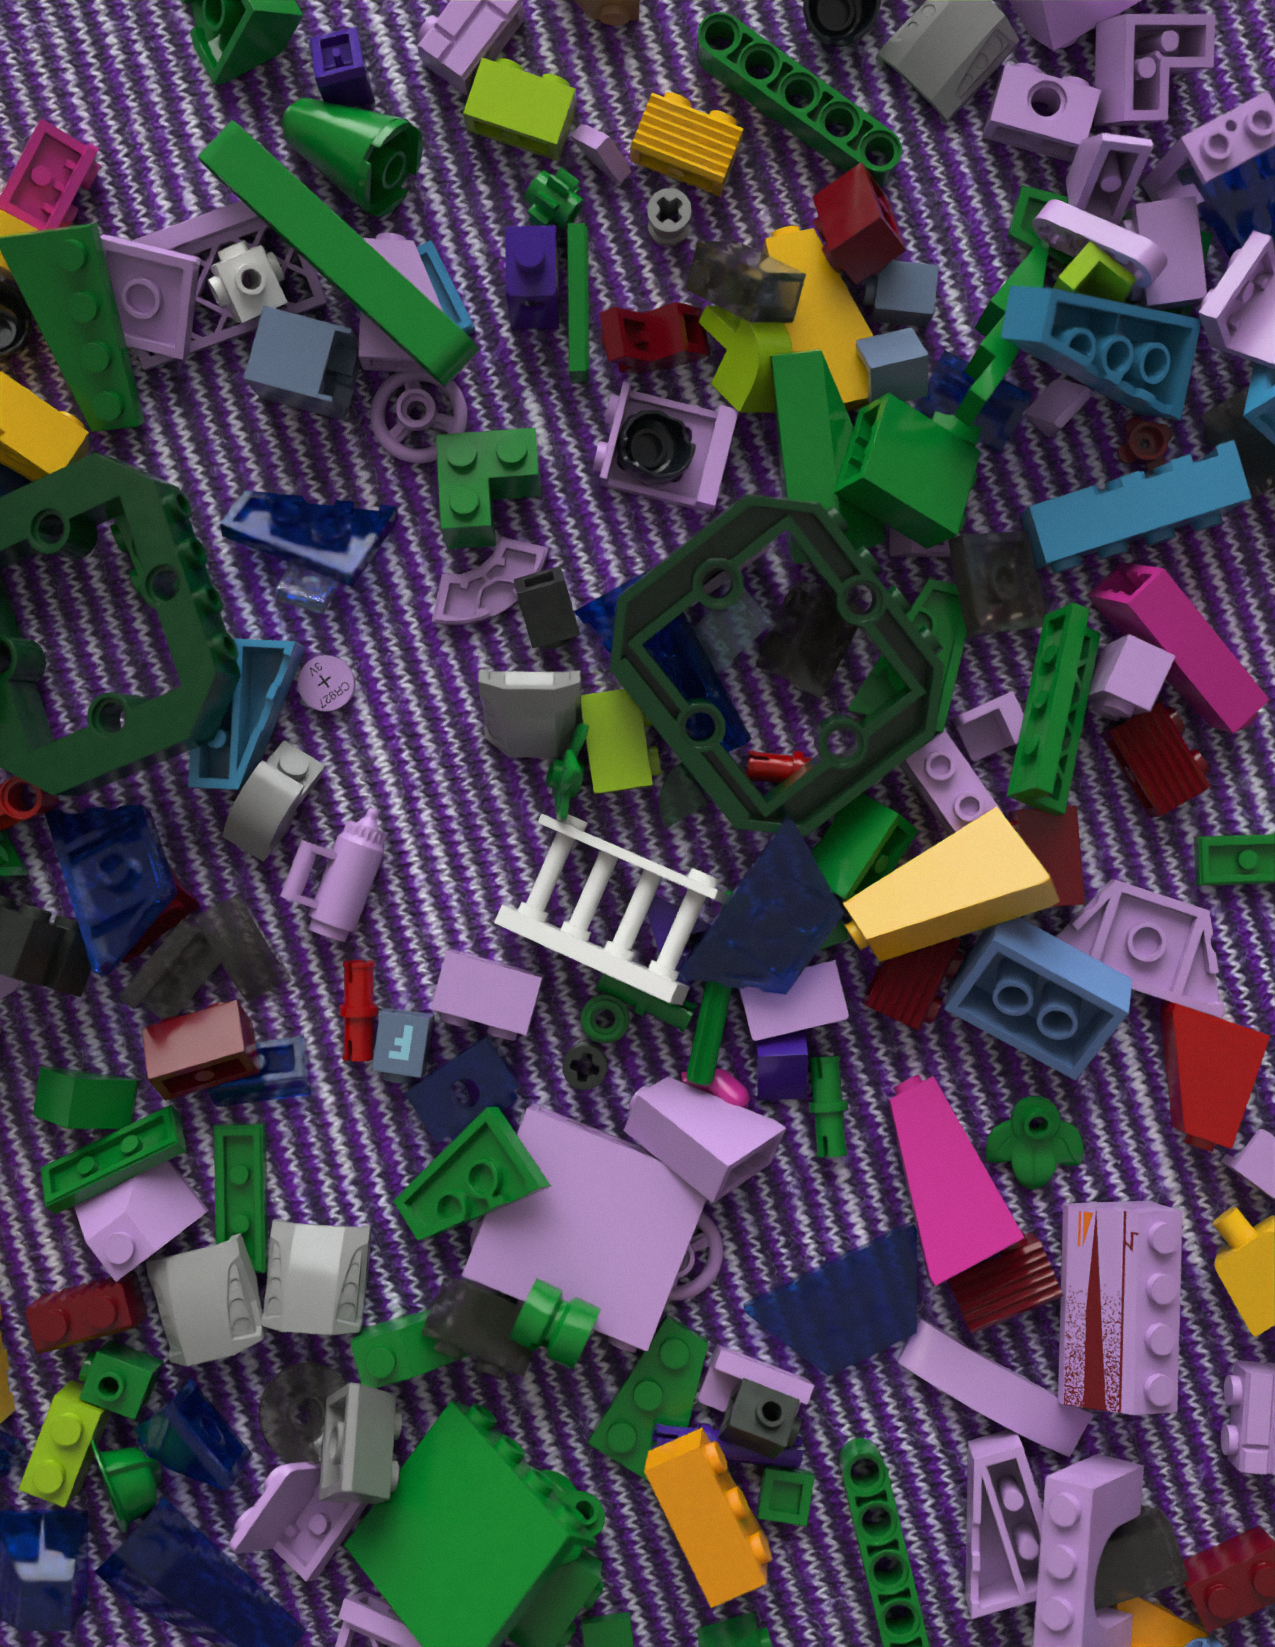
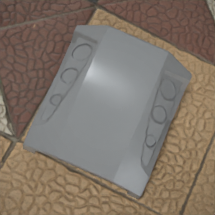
M926 0L877 53L876 59L882 65L886 62L936 109L940 114L939 119L946 125L1018 45L1019 38L1006 15L990 0Z
M479 670L478 685L483 708L486 740L508 757L558 758L566 751L574 729L579 723H582L580 671L499 672Z
M274 1219L270 1234L267 1286L261 1326L281 1332L320 1335L360 1332L363 1323L369 1272L372 1226H331L285 1222L284 1219Z
M241 1233L232 1235L229 1240L219 1244L160 1258L159 1254L148 1257L146 1260L148 1279L157 1300L160 1317L170 1346V1362L183 1366H192L236 1355L263 1340L268 1330L267 1327L261 1326L263 1313L257 1277Z

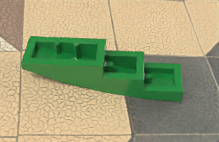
M1043 239L1037 243L993 296L974 327L976 331L986 337L964 370L976 382L970 388L954 414V417L969 428L1000 384L1018 353V347L1001 338L1010 286L1043 288L1050 245Z

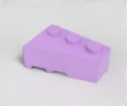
M1010 1429L968 1441L965 1597L971 1619L1033 1602L1037 1599L1043 1508L1019 1435Z

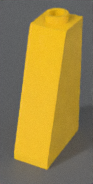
M787 226L777 229L771 233V237L765 238L762 251L776 317L782 321L789 333L793 352L822 350L847 412L859 410L870 403L868 402V371L856 352V341L874 335L840 274L833 270L822 251L823 244L814 228L800 231L799 226Z
M995 807L848 899L843 905L852 921L845 924L852 939L860 951L869 946L878 961L881 962L1052 907L1060 901L1051 877L999 808Z

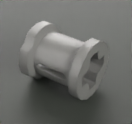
M673 188L661 189L654 193L649 200L647 207L648 233L652 240L661 246H676L683 242L689 234V221L692 212L691 204L687 196L680 190ZM664 213L668 217L675 213L678 214L677 223L670 219L665 220L663 223L660 222V214Z

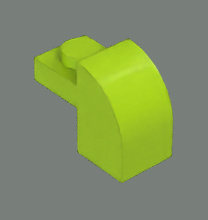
M730 303L728 306L706 305L698 323L727 350L711 385L738 412L773 413L775 402L771 355L793 352L791 339L786 327L778 317L755 316L751 310L740 304Z

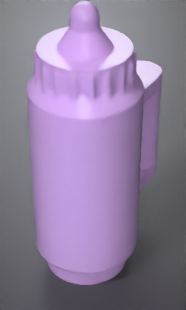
M370 808L366 816L358 822L347 821L343 832L337 836L333 850L301 840L280 896L311 907L308 916L312 918L308 927L311 931L342 942L346 941L349 931L355 932L384 855L383 845L386 840V833L378 830L376 821L378 811L376 809ZM319 854L329 858L316 895L314 898L302 895L316 856Z

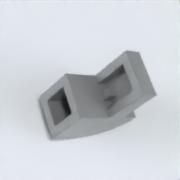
M284 740L266 762L262 760L246 781L230 810L222 837L264 862L290 829L297 807L322 777L326 765Z

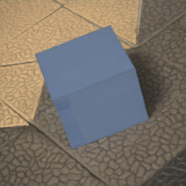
M263 306L244 380L261 399L345 421L361 364L359 359V342L350 328Z

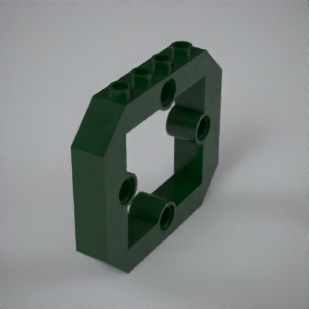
M96 452L0 497V570L39 552L73 560L82 559L90 554L96 545L98 537L97 525L125 513L144 570L140 584L141 593L146 603L157 610L182 687L151 700L132 694L113 692L100 694L92 701L88 708V727L54 741L36 685L45 671V653L35 641L21 638L0 573V767L51 795L82 796L214 741L241 677L236 661L239 655L238 648L232 636L226 631L221 615L223 610L222 600L218 591L211 585L205 567L207 554L202 543L195 537L190 521L192 510L187 497L180 491L179 487L124 461ZM64 526L63 536L61 537V529ZM179 579V590L174 597V584ZM124 711L125 722L124 725L121 726L120 717L121 713Z
M744 495L619 594L617 598L610 672L735 829L806 837L935 737L945 666L936 654L943 650V648L925 625L917 630L906 616L912 610V607L894 585L886 590L875 574L881 570L880 565L864 546L856 550L844 534L851 528L833 505L825 510L820 503ZM786 531L833 592L832 606L836 614L844 621L860 627L905 687L859 723L843 714L830 715L824 718L817 725L813 735L814 746L818 755L763 796L721 742L726 732V726L718 706L704 698H695L688 701L643 643L697 600L704 606L715 610L725 609L733 605L740 598L744 587L743 576L739 567ZM720 568L728 572L731 578V586L725 595L712 597L705 593L703 579L708 571ZM865 585L872 594L871 605L866 611L854 614L849 610L846 598L852 588ZM698 712L710 715L714 721L712 731L707 736L701 738L691 736L685 729L687 719ZM838 729H847L853 734V743L850 749L841 754L830 752L828 749L829 736Z

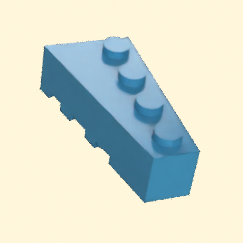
M1011 285L1001 338L1139 415L1181 421L1202 321L1197 318L1052 288Z
M1232 440L1215 446V450L1196 462H1193L1191 454L1170 460V463L1153 469L1152 475L1145 476L1144 471H1136L1107 482L1105 489L1097 490V486H1090L1029 506L1020 514L1036 570L1051 566L1053 574H1057L1081 566L1080 557L1098 552L1100 560H1104L1128 552L1127 543L1145 538L1147 546H1151L1175 538L1174 529L1192 524L1194 532H1199L1222 524V515L1251 499L1235 441Z

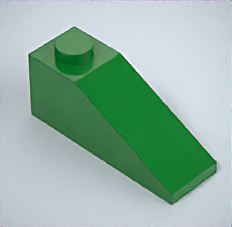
M499 1291L498 1296L483 1294L363 1327L360 1332L355 1334L351 1341V1347L361 1384L371 1388H378L419 1376L509 1341L511 1329L501 1292Z

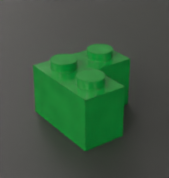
M522 428L436 435L440 522L447 550L496 546L493 500L542 497L536 429Z

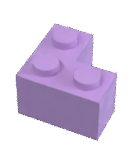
M1124 14L1096 22L1095 88L1101 89V93L1094 114V126H1138L1168 120L1169 74H1185L1214 67L1215 14Z

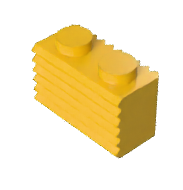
M666 92L664 97L651 93L631 143L630 161L634 164H640L643 168L657 171L661 175L677 179L679 182H685L689 186L703 189L707 193L721 196L742 144L744 128L736 126L737 120L725 112L712 110L708 115L691 108L692 103L679 94Z

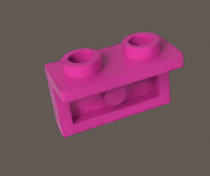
M41 118L0 195V209L38 230L70 226L78 211V207L71 204L79 187L85 190L90 188L101 167V164L94 161L99 148L91 143L87 146Z

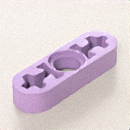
M1052 199L1048 201L1032 221V227L1040 239L1049 243L1050 247L1074 258L1089 241L1093 242L1137 278L1134 285L1139 287H1150L1168 263L1164 252L1151 240L1060 200Z

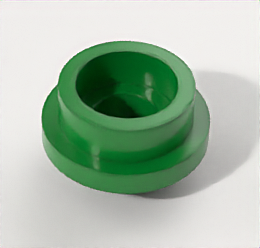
M600 994L591 998L585 1004L581 1013V1025L585 1034L598 1043L607 1044L619 1040L629 1027L630 1015L627 1006L623 1001L609 994ZM607 1009L613 1012L615 1021L611 1026L602 1027L597 1023L596 1015L600 1010Z

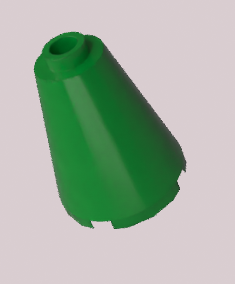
M307 97L299 99L286 109L282 119L285 141L364 212L376 217H383L391 213L406 197L409 191L401 186L405 182L408 173L414 176L417 175L423 153L422 133L419 128L412 125L413 123L396 116Z

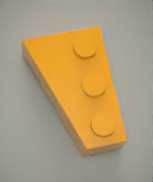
M700 1428L648 1451L644 1472L710 1607H715L766 1585L768 1562L772 1561L769 1539L748 1506L742 1490L735 1484L728 1472L724 1453L717 1441L711 1442L704 1429Z

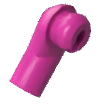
M715 1069L713 1082L707 1086L689 1082L686 1078L687 1072H681L683 1083L719 1097L729 1104L748 1109L750 1097L746 1087L727 1070Z

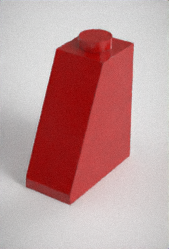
M1163 1000L1160 1007L1171 1125L1186 1133L1184 1142L1195 1147L1213 1152L1215 1144H1219L1232 1149L1270 1035L1177 1003Z

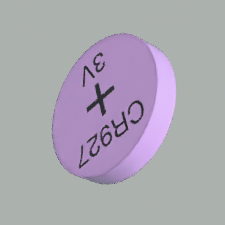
M322 655L311 659L303 666L298 677V690L304 702L313 709L322 712H333L343 708L351 700L355 691V677L351 668L344 661L334 656Z

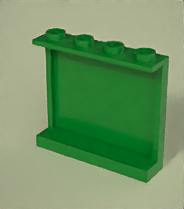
M450 1401L399 1470L397 1487L394 1492H390V1499L374 1504L344 1544L422 1647H499L573 1546L576 1544L593 1548L597 1543L584 1528L586 1524L585 1517L572 1505L560 1501L553 1493L556 1488L553 1481L540 1470L531 1468L523 1459L526 1455L525 1450L512 1438L502 1435L495 1427L497 1423L495 1416L477 1403L470 1407Z

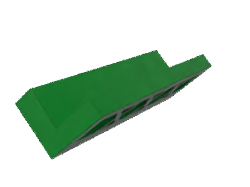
M1074 602L1044 616L1007 797L1054 816L1065 814L1101 635L1100 632L1087 627L1090 609Z

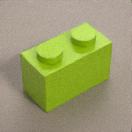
M482 57L463 111L467 131L559 161L577 109L576 88L570 87L568 81L554 74L546 73L540 77L525 72L522 66L509 59L497 58L495 62Z
M625 689L581 695L583 724L589 725L586 744L594 794L600 795L653 787L652 776L661 775L657 745L647 747L644 727L653 726Z
M70 1380L54 1395L18 1488L22 1492L64 1508L82 1489L95 1455L91 1439H94L97 1446L99 1445L111 1413L110 1410L79 1399L84 1385Z

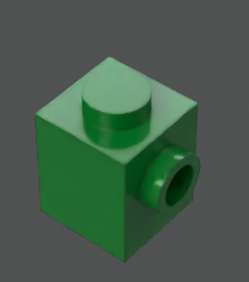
M109 1340L96 1353L90 1351L79 1374V1380L85 1382L79 1399L135 1420L148 1405L164 1360Z

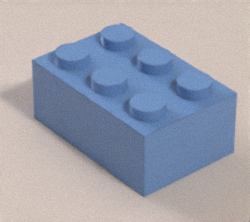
M1018 917L987 927L960 964L953 979H951L944 1009L1076 1081L1129 1014L1132 979Z

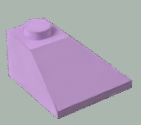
M171 1160L74 1205L86 1243L115 1282L209 1211Z

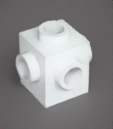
M244 240L217 252L221 261L209 266L214 277L208 279V284L220 308L228 305L236 323H243L261 315L263 306L275 309L288 303L279 285V282L285 279L284 274L272 251L265 254L262 245L248 249ZM244 271L248 272L251 277V284L248 288H245L241 282V276Z

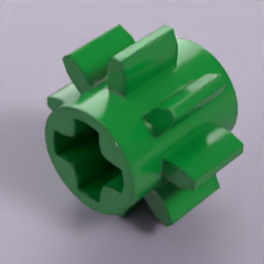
M562 167L555 176L545 170L541 171L531 182L523 198V201L531 206L527 211V214L530 215L528 220L536 226L555 225L562 231H565L567 223L574 222L585 202L583 198L577 195L581 189L578 186L580 181Z

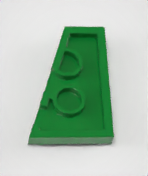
M929 578L911 605L912 610L906 616L917 630L925 625L943 648V650L936 654L945 665L935 733L939 734L944 732L977 589ZM881 655L846 709V712L868 716L905 687Z
M486 1107L393 1202L416 1239L421 1241L448 1232L547 1189L551 1185L498 1107Z
M666 1313L654 1333L648 1351L643 1350L589 1435L588 1444L649 1482L644 1469L648 1451L651 1450L652 1445H656V1442H651L654 1424L661 1423L662 1425L688 1427L708 1347V1339Z

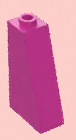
M1120 562L1086 595L1124 637L1130 634L1175 655L1165 679L1210 727L1234 734L1251 725L1258 717V711L1270 700L1164 568Z
M918 1074L893 1088L897 1096L891 1098L888 1105L927 1277L932 1287L1020 1241L1024 1236L934 1076L922 1081Z

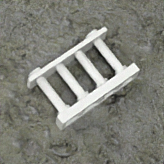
M541 813L537 823L556 830V836L527 902H521L518 909L501 905L494 923L668 1003L682 1005L690 987L676 981L679 972L675 969L706 897L724 904L727 903L730 895L716 889L719 879L694 868H691L687 877L585 833L584 831L588 823L568 814L565 821H558ZM576 839L599 849L600 852L570 921H564L562 927L559 928L545 922L549 913L544 910ZM620 858L644 870L613 942L608 940L605 948L588 941L591 935L588 927L617 860ZM664 877L687 887L688 890L657 962L652 960L649 968L632 961L635 952L631 948L660 881Z

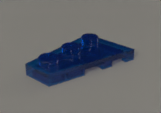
M244 490L220 522L222 537L354 587L399 520L398 506L380 504L379 511L354 508L353 501L335 500L334 506L307 503L303 496Z

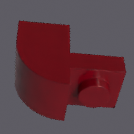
M673 302L645 313L619 307L600 312L602 324L601 342L607 353L608 362L617 363L620 373H646L675 368L709 357L710 351L706 329L698 323L703 313L702 308Z

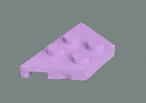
M1110 880L1055 936L1132 979L1131 989L1223 1019L1225 1009L1224 1003L1220 1002L1216 979V973H1219L1217 956L1211 946L1213 930L1209 910L1118 880Z

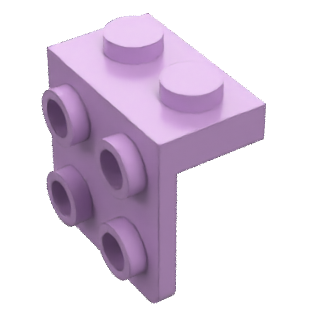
M1253 231L1242 249H1237L1231 256L1227 271L1215 289L1208 291L1203 298L1199 315L1210 347L1275 369V248L1271 236Z
M322 1461L281 1465L273 1470L265 1480L263 1485L265 1491L255 1506L245 1511L237 1520L234 1526L236 1533L230 1540L228 1547L235 1554L273 1549L306 1582L313 1581L320 1575L368 1504L318 1501Z

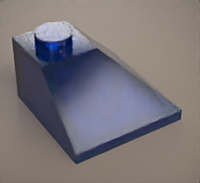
M189 1379L149 1412L134 1428L135 1432L139 1435L138 1443L148 1457L155 1460L158 1459L166 1469L225 1491L234 1484L253 1454L192 1379Z
M0 1510L1 1620L20 1631H71L88 1609L89 1510Z

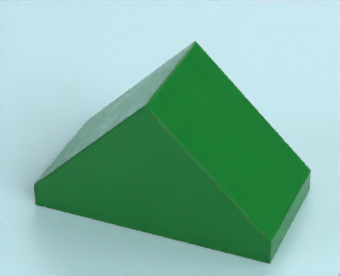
M40 1066L33 1115L67 1129H121L133 1123L139 1079Z

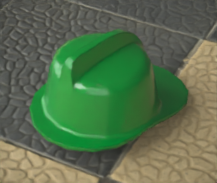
M91 1439V1444L101 1469L103 1484L110 1507L121 1531L126 1533L128 1531V1524L152 1510L156 1505L157 1488L161 1484V1466L158 1460L146 1458L143 1451L138 1447L103 1452L99 1450L94 1439Z

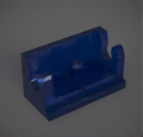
M944 350L928 379V396L919 398L914 409L931 419L935 411L946 415H954L966 394L976 382V380L964 372L969 362ZM1002 379L972 423L982 428L977 442L1000 453L1007 440L1009 441L1033 394Z

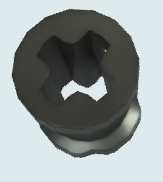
M592 1041L579 1042L576 1046L568 1049L564 1058L563 1074L565 1079L571 1086L579 1090H589L597 1087L604 1080L607 1073V1056L603 1053L600 1045ZM583 1053L593 1055L592 1063L599 1066V1070H590L588 1077L578 1075L579 1067L572 1064V1060H581Z

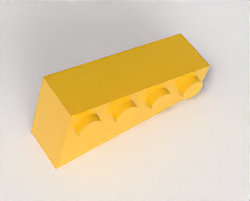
M0 371V463L34 482L84 458L89 450V432L85 430L83 423L67 412L56 410L32 391Z

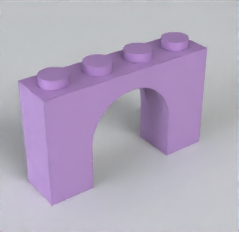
M1096 1454L1046 1476L1033 1647H1131L1133 1614L1094 1603V1587L1099 1560L1108 1538L1117 1527L1140 1516L1144 1465Z

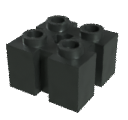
M0 895V974L19 981L45 986L56 991L81 997L102 940L83 934L86 924L56 915L54 923L49 922L52 916L50 911L23 902L20 905L19 911L13 910L17 901Z

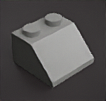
M349 1383L326 1398L318 1501L379 1504L390 1499V1492L396 1490L399 1477L398 1462L392 1460L393 1440H398L402 1427V1412L400 1409H396L395 1394L361 1384Z

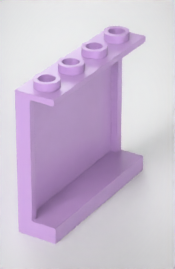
M532 1103L525 1112L517 1136L551 1187L485 1215L462 1276L471 1279L470 1285L482 1293L498 1296L500 1291L517 1298L516 1304L520 1308L523 1307L535 1280L539 1278L561 1289L563 1300L567 1302L574 1297H578L601 1308L593 1330L610 1336L608 1339L610 1344L632 1353L636 1352L637 1348L648 1351L707 1198L647 1149Z

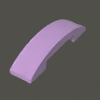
M922 1318L918 1319L897 1358L899 1364L968 1407L1006 1428L1068 1457L1071 1456L1093 1415L1091 1411L1085 1408L1062 1405L1058 1402V1393L1049 1388L1046 1390L971 1349L959 1338Z

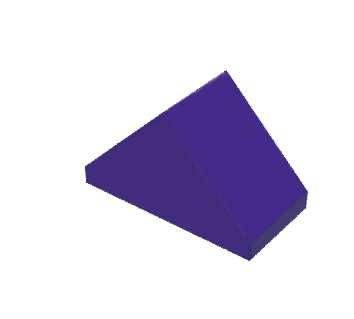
M357 27L310 38L315 80L323 101L349 107L376 102Z
M805 1029L758 1041L754 1040L757 1100L807 1098L808 1049Z

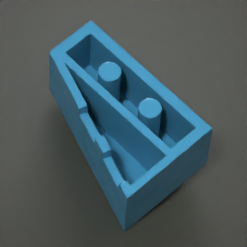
M234 639L238 648L239 655L236 661L241 677L214 741L190 750L188 787L212 790H242L250 775L263 759L306 647L296 641Z

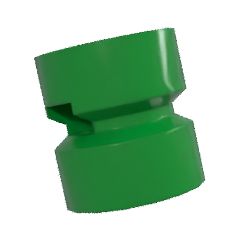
M537 1278L508 1339L533 1352L542 1346L546 1348L548 1359L573 1371L601 1308L578 1297H574L567 1302L563 1300L561 1289Z

